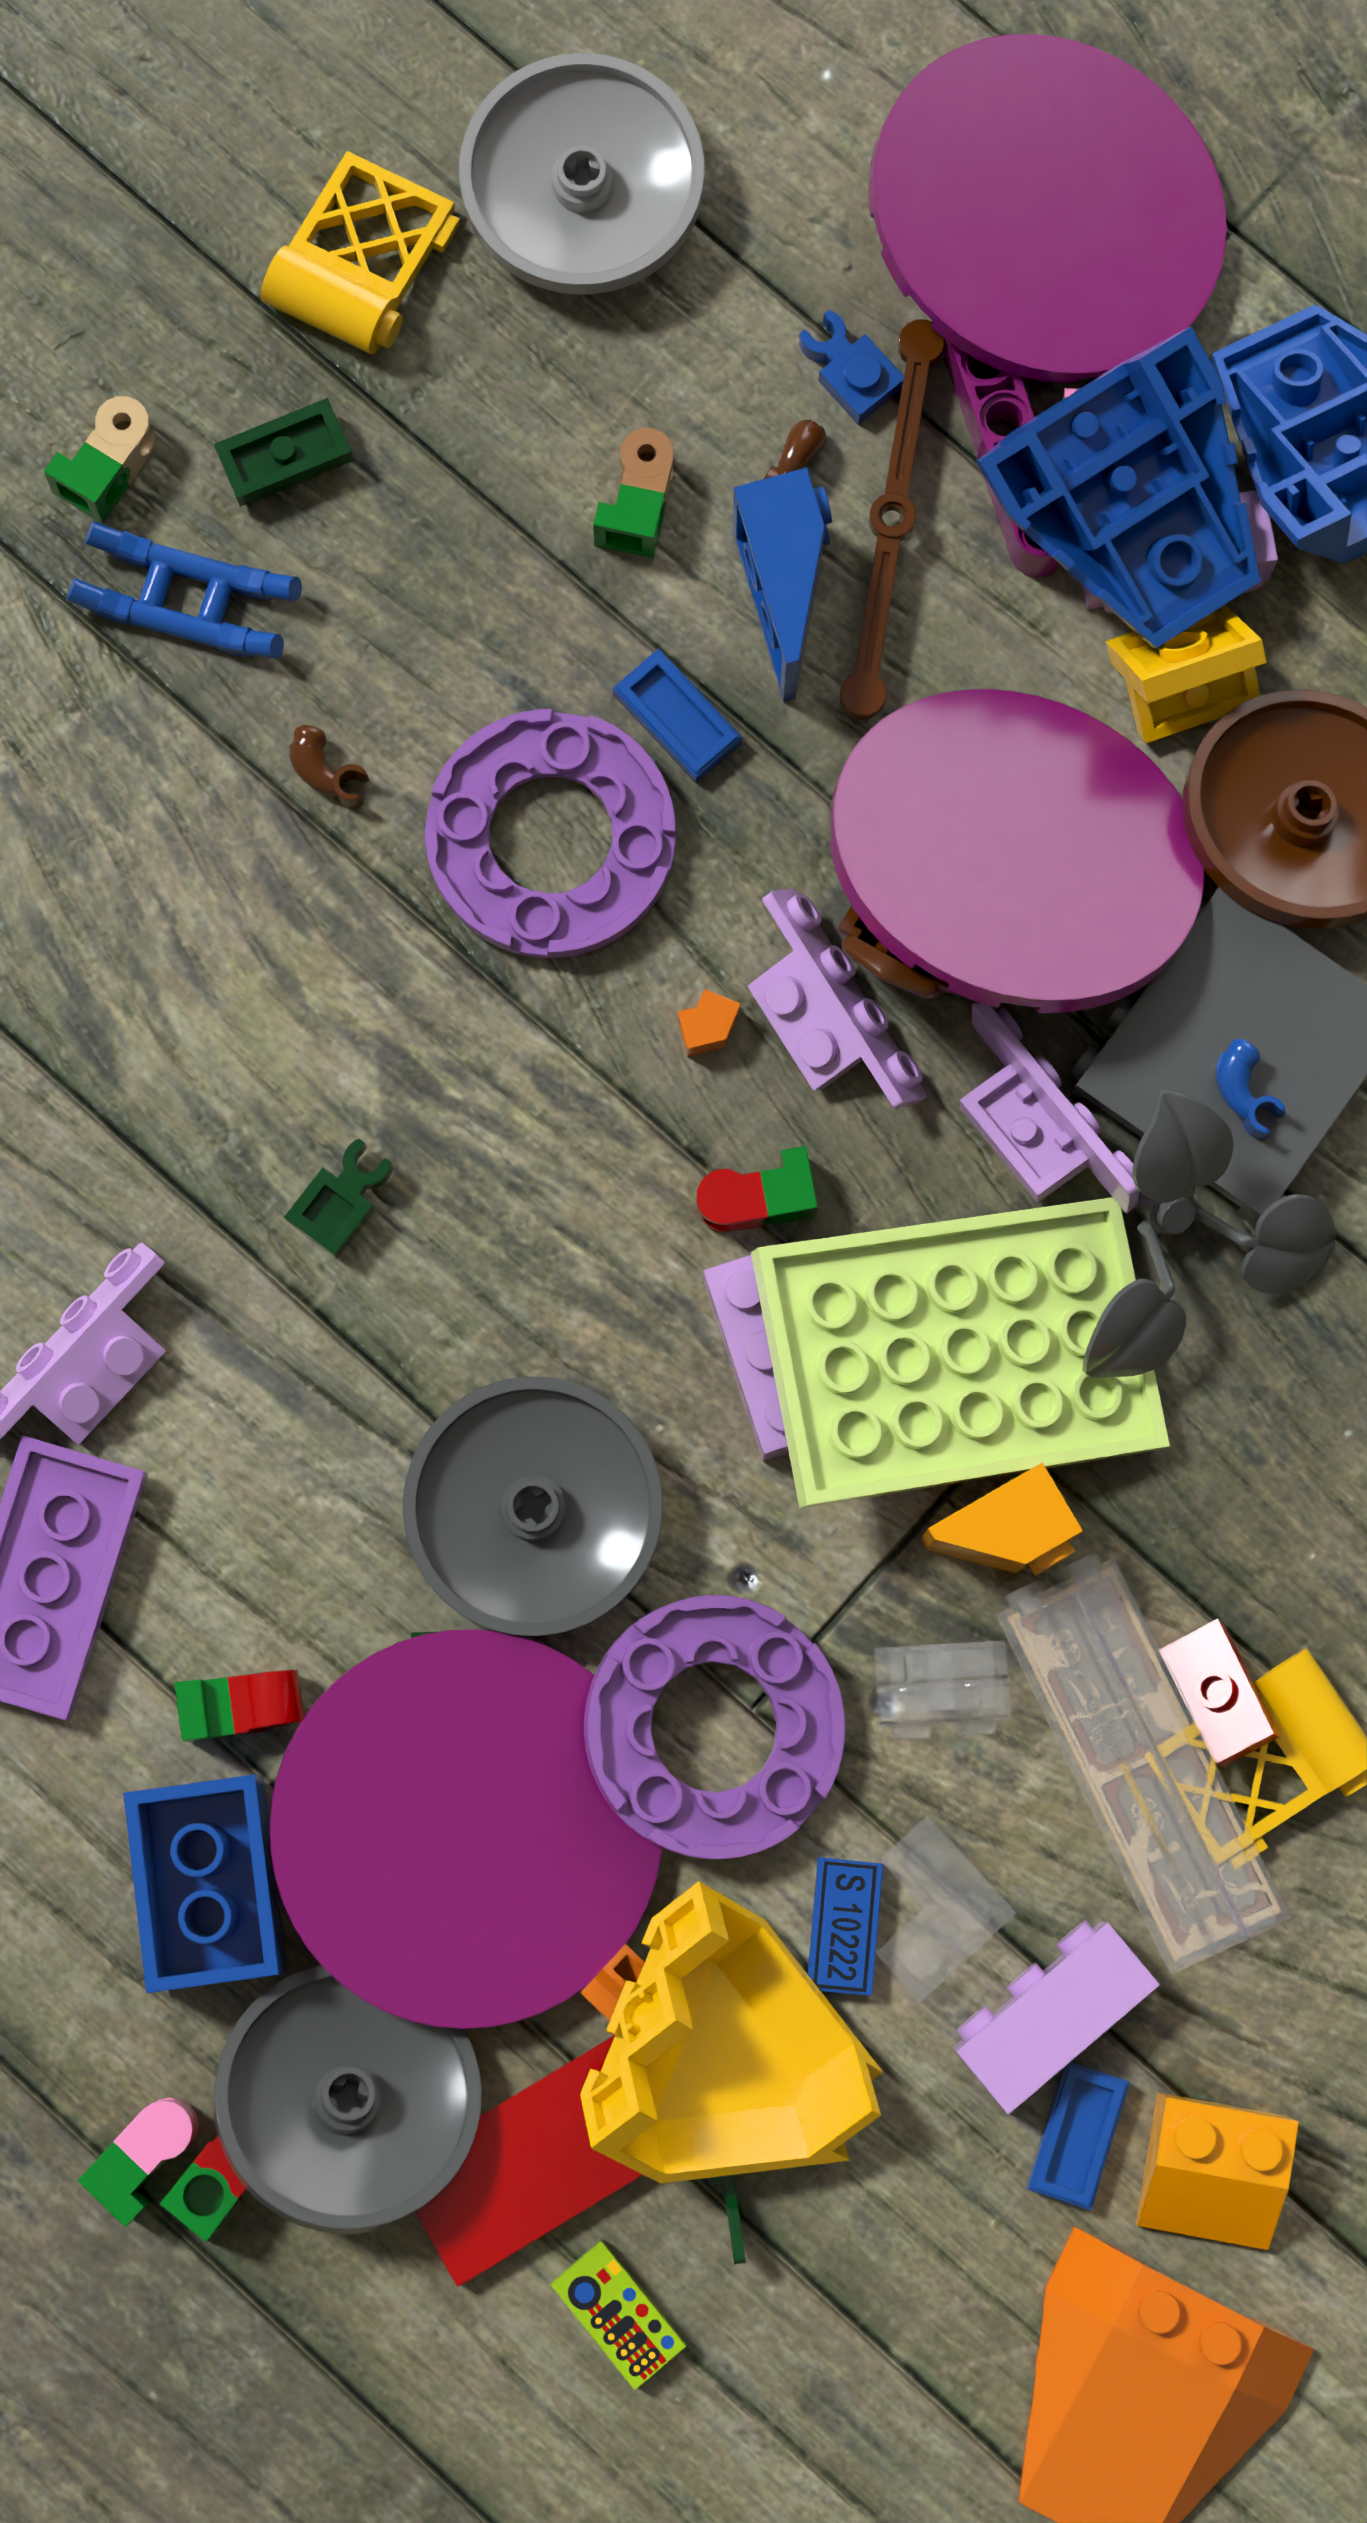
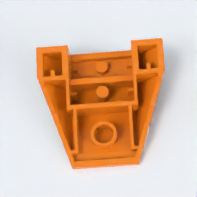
M1073 2226L1044 2290L1043 2317L1039 2348L1036 2353L1035 2380L1031 2412L1027 2424L1018 2502L1057 2523H1180L1286 2412L1314 2352V2348L1254 2317L1251 2319L1139 2262L1133 2255Z

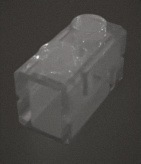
M1005 1640L885 1647L872 1650L877 1729L892 1728V1740L931 1738L930 1725L957 1724V1736L996 1734V1722L1011 1719Z

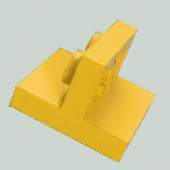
M1223 605L1158 648H1152L1135 631L1105 641L1110 663L1126 681L1138 736L1145 743L1219 719L1236 706L1261 695L1255 667L1267 663L1262 639L1226 605Z

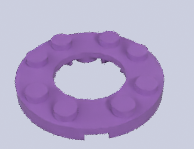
M537 709L520 712L497 720L477 731L452 754L438 775L431 791L432 797L427 812L425 846L436 886L450 910L467 928L483 940L509 952L538 958H564L581 955L606 946L622 937L643 919L659 898L670 874L676 842L675 815L665 780L652 758L632 737L618 727L592 715H589V718L574 714L553 713V709ZM563 777L584 785L602 801L612 822V845L604 865L587 883L564 893H544L516 885L499 869L490 850L489 827L498 804L515 787L536 778Z
M706 1595L679 1600L650 1612L632 1624L616 1639L599 1664L590 1685L584 1714V1740L589 1766L600 1792L614 1813L629 1828L652 1844L673 1853L702 1859H729L758 1853L778 1844L800 1829L799 1826L813 1813L821 1800L825 1799L829 1793L840 1767L845 1741V1714L839 1685L832 1668L816 1643L812 1644L796 1626L785 1619L786 1616L775 1609L759 1602L727 1595ZM706 1662L733 1665L755 1678L770 1698L776 1721L773 1750L761 1771L742 1786L721 1792L693 1789L671 1775L656 1754L651 1734L654 1704L666 1683L685 1668Z

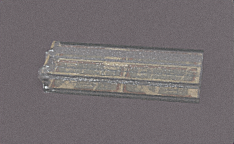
M1098 1552L1064 1567L1063 1572L1067 1580L1046 1591L1043 1590L1038 1580L1004 1596L1009 1608L996 1614L1165 1965L1170 1975H1173L1290 1920L1291 1913L1208 1748L1117 1559L1112 1558L1103 1563Z

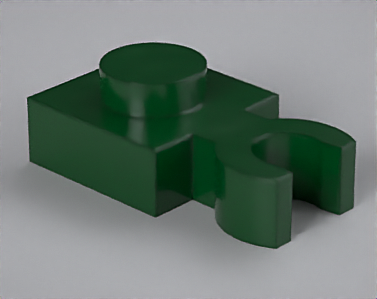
M361 1139L353 1141L345 1150L343 1155L344 1170L338 1178L322 1167L284 1216L289 1224L336 1259L375 1210L374 1205L365 1199L363 1194L367 1189H375L385 1184L393 1171L392 1163L386 1158L371 1173H364L358 1170L357 1161L367 1149L366 1144Z

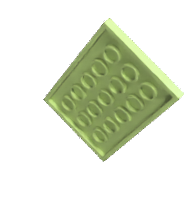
M1113 1197L758 1247L751 1252L799 1509L1022 1473L1042 1462L1045 1468L1156 1451L1170 1446L1154 1370L1136 1376L1093 1378L1082 1371L1088 1343L1103 1311L1121 1289L1136 1281L1122 1210Z

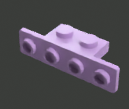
M794 888L774 890L762 898V901L794 951L747 987L812 1090L816 1091L826 1088L861 1061H864L895 1109L916 1105L927 1098V1094L920 1084L922 1075L917 1064L907 1053L899 1051L886 1030L888 1028V1021L885 1014L873 1000L864 996L853 978L855 970L852 962L839 947L831 944L819 924L822 919L815 904L806 895L799 893Z
M977 1001L973 1003L972 1026L1005 1067L961 1098V1111L1036 1203H1039L1088 1167L1125 1213L1137 1207L1139 1190L1134 1184L1133 1163L1119 1150L1113 1154L1098 1137L1101 1129L1092 1113L1080 1102L1074 1106L1059 1090L1062 1082L1053 1066L1042 1055H1038L1035 1058L1031 1056L1019 1041L1023 1038L1019 1026L1005 1009L1000 1007L994 1011L988 1004Z
M139 1243L133 1250L128 1248L120 1252L107 1266L104 1272L106 1279L89 1297L87 1295L79 1297L65 1310L60 1319L62 1326L45 1344L39 1342L33 1345L20 1358L16 1365L18 1373L0 1391V1439L34 1405L79 1445L166 1352L161 1345L122 1311L127 1303L164 1265V1261L144 1243Z

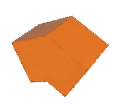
M704 989L697 1007L678 1011V1023L687 1056L691 1057L726 1048L739 1017L741 1003Z
M625 1944L581 1991V1994L610 2021L626 1980L637 1983L645 1962Z

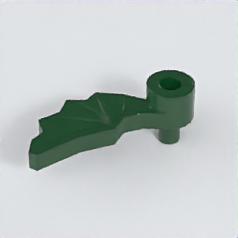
M734 2175L712 2177V2186L723 2185L734 2265L746 2263Z

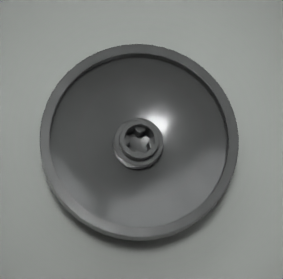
M526 1376L494 1382L476 1389L462 1397L436 1419L419 1443L408 1469L403 1494V1519L408 1545L417 1567L433 1591L448 1606L471 1622L491 1631L521 1637H547L568 1633L590 1625L615 1609L631 1594L647 1571L658 1545L663 1519V1496L657 1465L649 1446L637 1427L617 1406L593 1390L573 1382L550 1377Z
M320 1965L297 1972L279 1981L259 1996L243 2013L223 2048L215 2080L213 2105L216 2129L224 2155L242 2185L255 2199L283 2219L299 2226L333 2234H356L387 2228L408 2219L432 2203L447 2188L464 2163L474 2141L480 2118L482 2088L476 2055L464 2029L421 2024L387 2013L345 1988Z

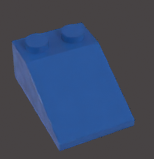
M807 468L734 487L733 535L783 702L796 698L820 573L822 547L830 545L827 524L832 523V515L829 501L823 486L813 488Z

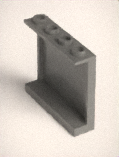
M1218 888L1210 900L1202 895L1201 905L1195 922L1169 965L1149 983L1138 1000L1131 995L1125 996L1106 1023L1115 1032L1102 1050L1091 1043L1076 1063L1070 1075L1077 1079L1078 1083L1070 1098L1078 1103L1082 1096L1141 1138L1152 1119L1158 1092L1161 1089L1190 1096L1210 1107L1230 1128L1234 1148L1232 1158L1225 1173L1217 1181L1209 1185L1240 1206L1236 1215L1255 1228L1259 1217L1272 1203L1280 1199L1367 1077V984L1281 924L1253 913ZM1238 1038L1248 1041L1260 1052V1060L1251 1070L1252 1076L1249 1082V1089L1252 1096L1256 1099L1262 1096H1273L1278 1098L1285 1106L1286 1114L1283 1118L1275 1117L1265 1108L1256 1109L1255 1117L1257 1122L1268 1128L1271 1132V1135L1266 1139H1256L1247 1133L1243 1125V1118L1227 1105L1216 1081V1064L1220 1053L1225 1052L1232 1041Z

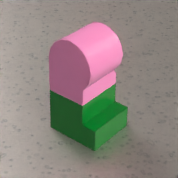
M168 2097L151 2103L134 2118L77 2181L124 2227L128 2226L152 2202L140 2190V2187L165 2160L180 2155L190 2148L196 2140L199 2130L197 2113L189 2103L179 2098Z

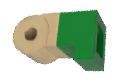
M116 396L102 404L95 416V430L92 431L74 458L70 460L57 452L45 468L44 474L51 492L103 524L148 460L155 446V435L145 407L138 400L128 396Z

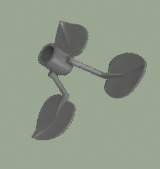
M1159 1090L1152 1119L1139 1143L1133 1163L1134 1184L1139 1190L1138 1206L1133 1210L1143 1219L1138 1225L1137 1231L1146 1239L1160 1279V1288L1151 1280L1138 1279L1126 1285L1109 1302L1093 1331L1083 1361L1082 1371L1093 1378L1128 1377L1152 1371L1164 1364L1172 1356L1183 1338L1186 1327V1314L1178 1303L1169 1300L1175 1292V1285L1157 1236L1158 1233H1182L1191 1226L1194 1219H1197L1236 1244L1250 1249L1241 1265V1277L1253 1289L1268 1294L1288 1292L1309 1281L1325 1265L1335 1246L1337 1232L1332 1216L1319 1200L1311 1196L1293 1194L1284 1196L1272 1203L1259 1217L1255 1227V1237L1238 1231L1198 1206L1193 1197L1195 1186H1206L1214 1183L1225 1173L1232 1158L1234 1148L1233 1136L1226 1122L1210 1107L1197 1099L1178 1092Z

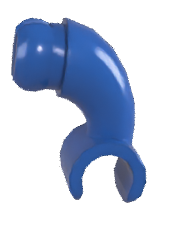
M1238 1038L1232 1041L1225 1052L1220 1053L1216 1064V1081L1227 1105L1243 1118V1125L1247 1133L1256 1139H1266L1271 1135V1132L1268 1128L1257 1122L1255 1117L1256 1109L1265 1108L1275 1117L1283 1118L1286 1114L1285 1106L1278 1098L1273 1096H1262L1257 1099L1252 1096L1249 1089V1082L1252 1076L1251 1070L1260 1060V1052L1248 1041Z

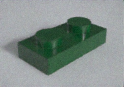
M328 398L214 444L216 453L240 507L353 461L352 452Z

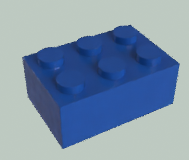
M254 1774L123 1793L146 1993L286 1973L287 1964L278 1889L270 1856L269 1814L264 1776Z

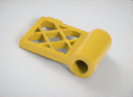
M346 151L290 245H284L279 249L271 261L261 287V301L368 354H375L381 346L387 349L390 348L400 331L403 321V315L397 312L399 304L432 249L443 253L460 226V218L453 216L455 202ZM353 175L374 185L379 199L347 207L342 192ZM336 203L338 210L331 211ZM417 206L433 214L426 227L401 233L394 211ZM385 214L392 236L360 244L353 222ZM344 224L351 246L328 252L311 244L319 230ZM414 246L411 253L409 254L407 251V247ZM395 250L398 251L403 266L393 283L369 271L365 258Z
M1308 1648L1294 1654L1253 1682L1280 1736L1275 1741L1286 1757L1267 1753L1268 1744L1260 1747L1259 1751L1254 1750L1245 1755L1246 1757L1257 1759L1250 1796L1212 1789L1217 1766L1212 1754L1205 1788L1177 1782L1163 1761V1758L1184 1744L1208 1748L1205 1740L1195 1738L1201 1734L1196 1721H1193L1190 1725L1144 1754L1217 1865L1229 1858L1235 1869L1268 1848L1261 1836L1322 1796L1339 1788L1344 1797H1347L1367 1785V1736ZM1265 1761L1293 1766L1307 1789L1285 1804L1258 1798ZM1184 1791L1203 1795L1200 1815ZM1210 1796L1249 1804L1244 1831L1222 1846L1219 1845L1205 1824ZM1256 1806L1274 1810L1253 1824Z

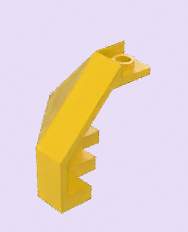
M698 1881L651 1918L642 1944L650 1948L637 1983L626 1980L606 2029V2032L615 2036L601 2072L590 2069L582 2088L580 2097L591 2148L660 2184L850 2161L845 2142L881 2116L872 2081L881 2075L883 2071L768 1922Z

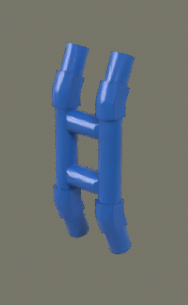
M92 521L85 538V544L112 554L114 558L126 563L149 569L138 601L134 597L108 588L102 589L74 578L68 590L66 601L91 610L95 615L128 626L132 624L215 647L218 651L251 658L259 656L277 659L281 656L284 641L280 634L255 631L249 627L222 623L232 590L236 591L237 594L251 598L297 601L302 591V583L299 577L275 574L269 570L255 569L244 565H232L156 544L153 540L139 537L127 531L121 532ZM173 574L208 583L198 617L163 608Z

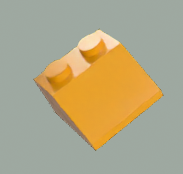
M1042 1462L929 1527L921 1537V1541L929 1551L1014 1574L1029 1566L1033 1574L1037 1576L1074 1553L1075 1551L1070 1541L1083 1532Z
M1157 2092L1136 2225L1268 2250L1289 2190L1299 2121L1284 2115Z

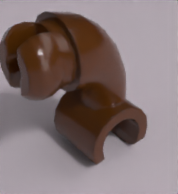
M811 419L802 420L794 424L787 436L778 466L772 465L764 479L803 469L825 445L827 437L824 427L822 425L819 426L816 422L811 421Z
M310 725L297 727L294 731L293 743L289 744V757L294 771L299 777L315 790L327 795L336 796L337 801L343 807L358 809L363 806L364 801L362 797L357 794L345 793L341 789L343 784L351 779L363 783L369 782L368 774L363 767L356 764H347L341 766L335 773L332 772L326 764L325 753L323 752L327 741L324 731Z

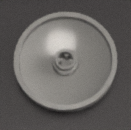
M570 53L541 59L517 70L501 81L485 97L472 116L464 135L459 159V180L463 206L470 226L484 249L503 268L523 281L542 289L574 295L598 294L618 290L639 282L661 268L676 254L692 231L699 215L704 192V154L702 142L694 120L681 99L661 79L646 69L620 58L594 53Z

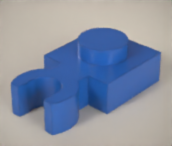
M828 310L824 313L823 325L831 332L833 337L826 342H819L804 329L799 334V346L803 354L810 360L827 364L819 371L818 381L859 425L902 390L904 376L866 334L851 344L846 338V326L843 319L836 312Z

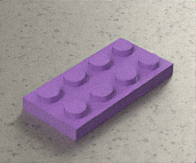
M22 1435L0 1502V1701L71 1721L148 1477L147 1472Z

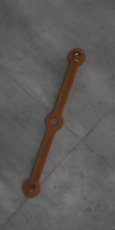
M917 319L909 322L901 330L898 339V352L901 359L906 363L885 494L879 496L873 502L869 514V526L872 533L877 537L856 669L854 673L850 674L843 681L840 689V704L843 710L850 717L858 720H868L877 716L883 710L887 697L886 686L878 676L900 541L905 540L912 533L916 520L915 507L907 497L928 370L930 366H933L941 358L944 350V337L931 327L933 322L926 319ZM888 511H896L901 515L902 522L897 526H888L883 522L882 516Z

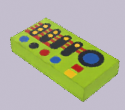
M603 2239L598 2241L550 2283L551 2287L634 2390L686 2347L685 2341Z

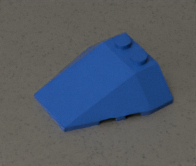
M1315 304L1213 352L1212 364L1222 382L1226 404L1262 507L1298 549L1345 564L1367 553V334Z
M1192 327L1178 332L1113 367L1012 431L976 461L1007 517L1152 648H1158L1261 582L1246 503H1241L1234 468V464L1238 463L1234 443H1229L1222 404L1226 403L1223 385Z

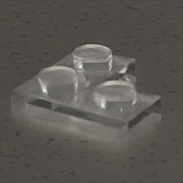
M928 1815L879 1858L881 1863L922 1907L916 1915L876 1951V1955L918 2002H922L1016 1914Z

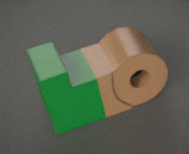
M640 428L626 436L620 447V473L622 480L616 505L598 503L593 523L594 546L654 559L673 481V446L670 439L663 432L654 428Z

